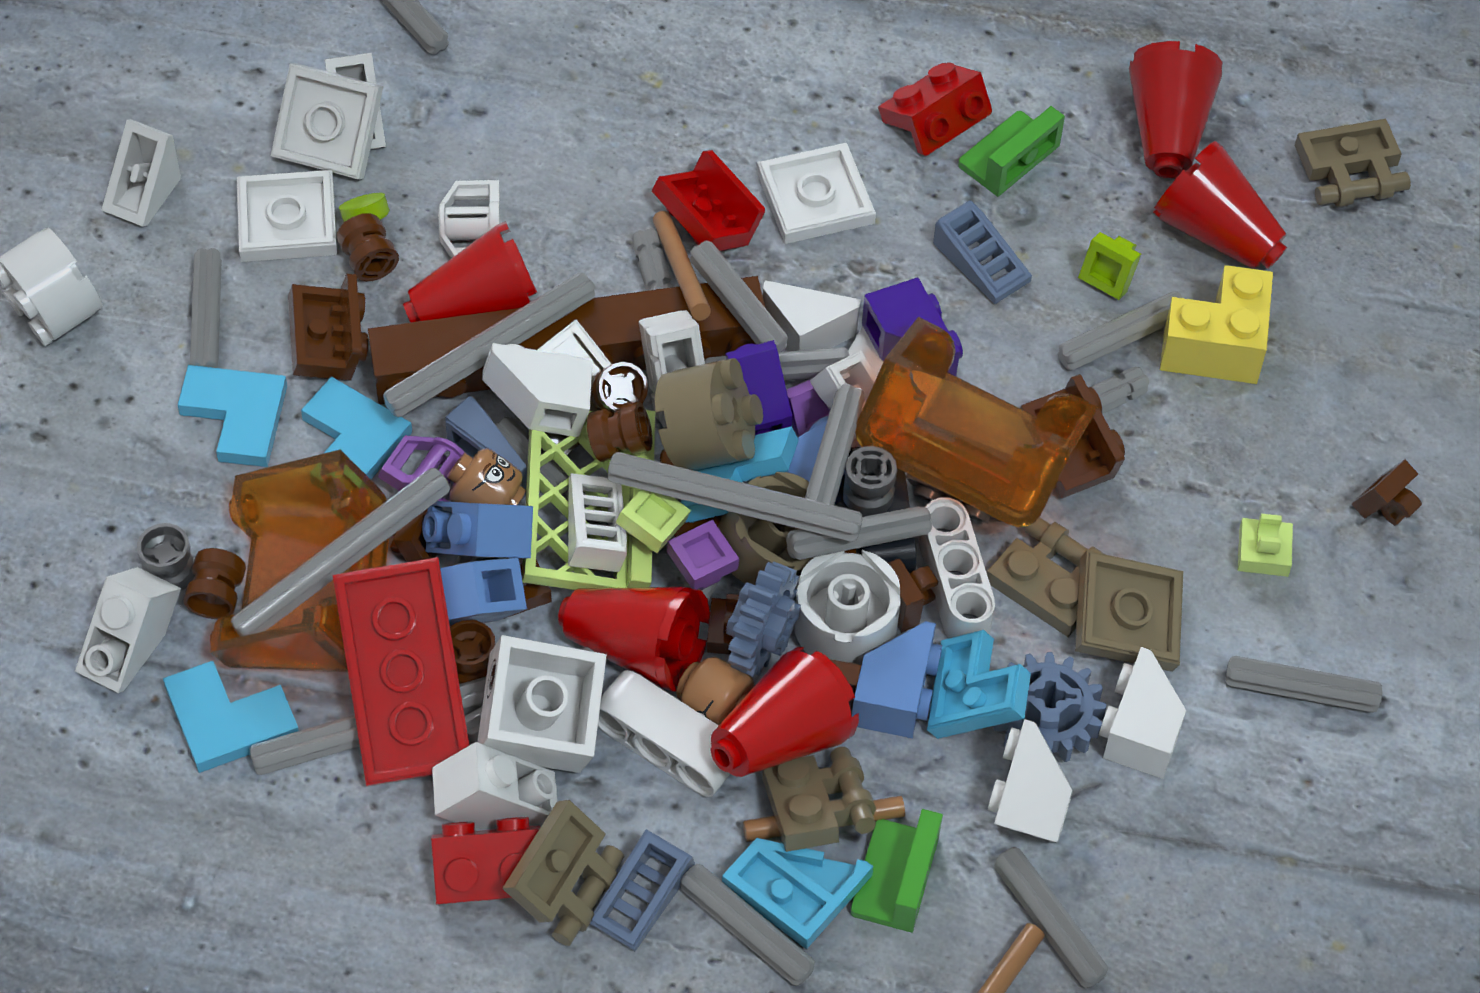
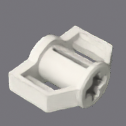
M499 180L455 181L439 204V240L451 258L466 247L455 248L450 240H477L493 227L500 224ZM490 199L489 206L451 207L455 200Z

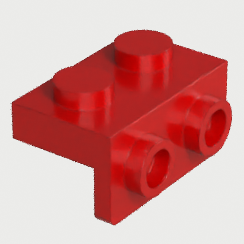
M949 62L932 67L928 71L927 76L912 85L899 88L894 92L892 98L878 106L883 123L911 131L917 152L924 156L931 154L992 113V106L981 72Z
M713 150L701 153L693 171L659 176L652 189L653 194L662 202L669 214L679 221L693 237L697 245L704 241H710L719 251L748 246L765 213V207Z
M529 817L497 819V829L475 831L474 822L442 824V834H435L431 837L436 905L512 898L502 888L541 828L540 825L529 826Z

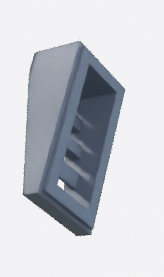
M971 200L936 222L933 244L994 304H997L1031 282V273L986 215ZM975 242H978L980 244L972 250L968 248ZM989 256L994 258L983 266L980 264L981 261ZM1002 269L1008 272L995 282L991 278V276Z
M468 396L445 417L447 439L457 444L471 457L483 448L492 449L520 469L523 476L520 486L526 489V464L480 404L472 396Z
M646 829L593 912L594 916L590 925L631 950L636 951L680 889V880L683 875L695 865L693 857ZM650 857L671 868L667 876L646 865ZM640 874L659 885L660 887L656 894L633 882L636 876ZM626 891L649 904L644 912L621 899ZM614 908L638 922L633 931L608 917Z

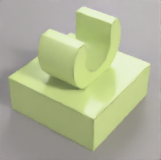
M640 490L620 512L616 523L625 529L626 533L630 536L633 535L644 543L649 550L658 553L686 522L691 510L673 497Z
M1262 513L1259 520L1242 518L1239 527L1238 571L1289 577L1292 567L1293 523L1281 522L1282 516Z

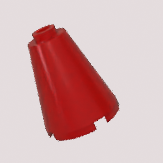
M1180 41L1151 43L1139 48L1134 53V60H1130L1129 75L1146 166L1159 177L1176 178L1183 170L1187 171L1193 165L1222 78L1223 62L1215 52L1204 46L1195 44L1194 52L1180 49Z
M1214 141L1195 157L1201 163L1200 165L1195 163L1187 171L1183 170L1155 205L1154 208L1156 210L1153 211V214L1159 220L1251 269H1257L1261 264L1269 269L1288 248L1282 243L1287 234L1225 148L1217 141Z
M506 221L493 227L408 290L411 300L403 303L410 323L522 308L531 302L529 296L536 294L537 290L514 240L511 239L506 242L503 240L502 235L511 232Z
M691 587L578 588L571 596L564 598L559 608L558 622L563 627V633L567 639L582 647H588L594 652L607 654V660L628 671L641 675L664 690L677 691L675 686H678L685 670L694 662L700 663L705 652L707 640L699 639L698 635L700 622L709 624L710 612L708 599L702 590Z
M796 647L782 655L712 732L710 751L715 764L724 772H728L736 777H743L844 743L855 734L859 724V713L853 717L851 716L848 702L854 699L855 695L842 671L826 655L819 651L809 655L801 652L804 647Z

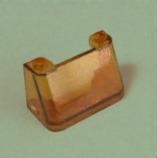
M918 317L887 355L857 420L855 434L861 447L875 446L883 448L891 453L896 460L898 469L1008 525L1026 527L1035 523L1048 504L1099 407L1078 396L1061 393L1050 397L1041 408L1038 417L948 373L956 352L954 341L945 330Z
M341 449L235 475L233 494L229 502L230 517L233 523L251 538L242 609L387 501L381 489ZM389 538L343 573L386 566ZM333 580L264 632L240 637L231 623L234 615L220 617L215 622L214 629L210 635V653L230 668L348 672Z

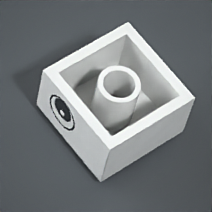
M501 635L489 655L477 742L541 767L581 773L594 757L607 654Z

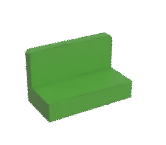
M1052 106L1034 120L1024 112L1016 111L959 158L958 167L999 197L1060 146L1065 116Z
M922 809L917 828L885 819L876 821L865 861L873 865V875L854 896L851 906V915L854 918L913 933L938 844L943 814Z

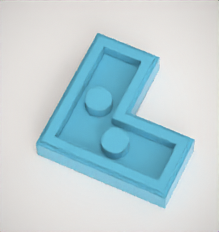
M188 365L178 401L179 414L224 420L216 451L218 462L268 467L288 386L287 379L284 375Z
M330 377L301 410L303 421L336 439L310 468L311 477L350 501L356 498L383 467L403 437L412 434L411 422L403 417H395L389 409L333 377Z
M792 426L758 434L754 438L755 455L752 459L693 471L738 482L749 481L759 476L774 475L776 472H787L799 439ZM681 500V503L691 510L686 522L703 520L729 512Z
M985 630L941 640V645L943 646L937 676H935L927 731L937 739L1025 718L1031 673L1021 664L989 671L994 638Z
M213 661L163 678L165 689L198 773L250 755V747L253 744L299 731L281 685L230 703Z

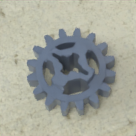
M774 561L773 563L768 562L765 570L759 571L756 584L753 585L747 582L741 589L738 602L732 616L728 620L726 634L733 637L728 650H731L728 663L731 664L732 668L752 677L755 675L759 676L763 666L767 667L769 665L772 653L781 656L785 651L790 634L799 618L801 605L794 601L798 589H795L799 580V576L796 575L797 570Z
M1047 652L1044 662L1037 663L1030 653L1025 655L1023 665L1031 673L1024 719L1035 722L1052 753H1058L1064 762L1070 761L1073 747L1082 753H1086L1089 749L1091 738L1098 739L1102 726L1101 720L1104 719L1106 703L1100 701L1103 687L1101 684L1088 685L1092 672L1089 668L1082 669L1078 673L1072 670L1074 658L1070 656L1061 665L1055 663L1053 652ZM1011 662L1007 665V667L1014 666L1016 664ZM1024 719L992 726L994 731L1007 730L1003 743L1004 746H1006L1011 728L1021 730Z

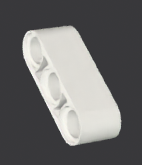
M937 498L932 500L925 506L931 514L932 529L927 535L919 537V548L924 565L930 567L939 581L938 585L932 588V591L936 595L935 602L945 635L949 639L980 630H985L990 635L995 610V599L969 514L964 505L955 499ZM937 529H947L951 532H941ZM949 571H959L963 575H954ZM962 614H972L978 618L969 619L963 617Z
M622 671L601 696L598 727L608 736L702 796L712 797L730 776V773L722 771L715 764L711 756V735L719 725L633 671Z

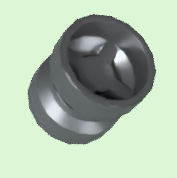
M866 446L853 451L848 457L845 467L846 479L843 497L849 509L859 511L862 516H870L884 513L891 507L897 476L896 460L891 453L880 447Z
M161 523L147 528L140 535L137 542V552L142 569L180 587L181 590L185 589L194 578L192 572L194 560L191 555L189 538L185 531L177 525Z

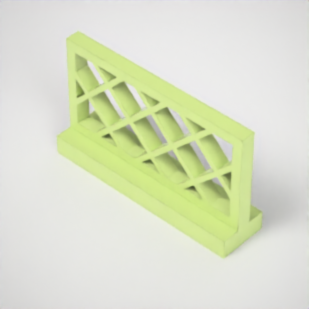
M646 410L652 429V449L649 452L635 455L629 451L624 452L621 450V453L654 461L655 411ZM587 418L579 437L569 436L557 445L545 432L529 429L525 506H533L531 558H523V583L571 590L578 588L650 587L652 581V551L633 535L630 536L626 533L627 556L620 571L614 572V578L595 576L588 568L568 566V546L560 539V537L568 532V520L552 530L538 516V510L551 502L568 519V501L562 494L569 490V478L554 487L540 473V467L552 459L568 476L571 473L591 475L601 467L608 473L611 460L600 462L595 457L588 438ZM578 442L595 459L581 470L564 453V451ZM541 448L545 451V453H543L542 455ZM621 485L624 507L641 489ZM539 490L544 494L539 497ZM584 491L586 495L608 497L607 493L604 495L599 492ZM589 505L585 508L590 510H602L608 512V507ZM537 533L542 537V538H541L540 540H538V541H537ZM587 534V538L608 541L606 536L602 538L601 536ZM550 546L566 564L558 570L536 567V554Z

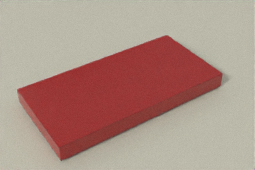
M439 558L333 575V582L366 786L370 787L433 776L432 767L470 746Z

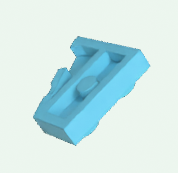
M756 838L722 875V882L764 918L807 950L872 877L873 865L858 859L856 865L825 859L824 852L807 848L786 852L783 843Z

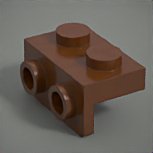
M346 273L340 289L292 284L288 294L293 375L352 380L358 362H365L369 340L367 332H361L360 322H362L366 302L365 294L358 292L356 274Z
M1081 374L1071 377L1065 389L1020 406L1017 414L1061 498L1115 478L1125 460L1124 444L1118 432L1114 429L1110 430L1102 415V404L1094 388L1086 385Z

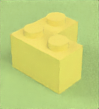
M1224 265L1215 303L1172 297L1163 334L1160 370L1257 384L1267 351L1273 272Z

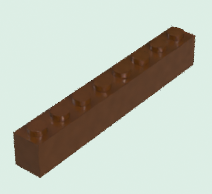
M758 276L741 278L765 307ZM700 283L711 309L708 318L702 321L695 320L699 325L704 361L709 357L726 356V353L735 351L743 345L756 344L708 283ZM680 286L597 297L518 345L527 349L537 350L577 319L611 364L626 362L632 363L641 370H647L639 321L644 318L687 310L690 315L691 313ZM520 308L368 328L378 404H385L383 394L386 390ZM484 366L434 397H456L463 393L491 390L482 380Z

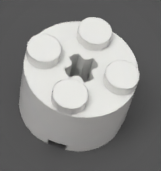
M44 228L40 232H36L0 256V284L4 289L10 286L3 293L20 317L25 314L29 319H32L28 324L44 346L55 341L103 307V303L87 275L85 277L82 276L75 265L76 259L50 228Z
M862 550V555L841 551L816 556L806 564L799 578L795 603L801 605L799 618L794 625L798 642L809 655L819 651L829 659L862 666L865 654L896 637L901 596L899 579L895 571L881 557Z

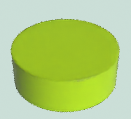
M370 193L358 196L339 206L343 223L354 216L366 213L377 215L381 220L390 212L384 193Z

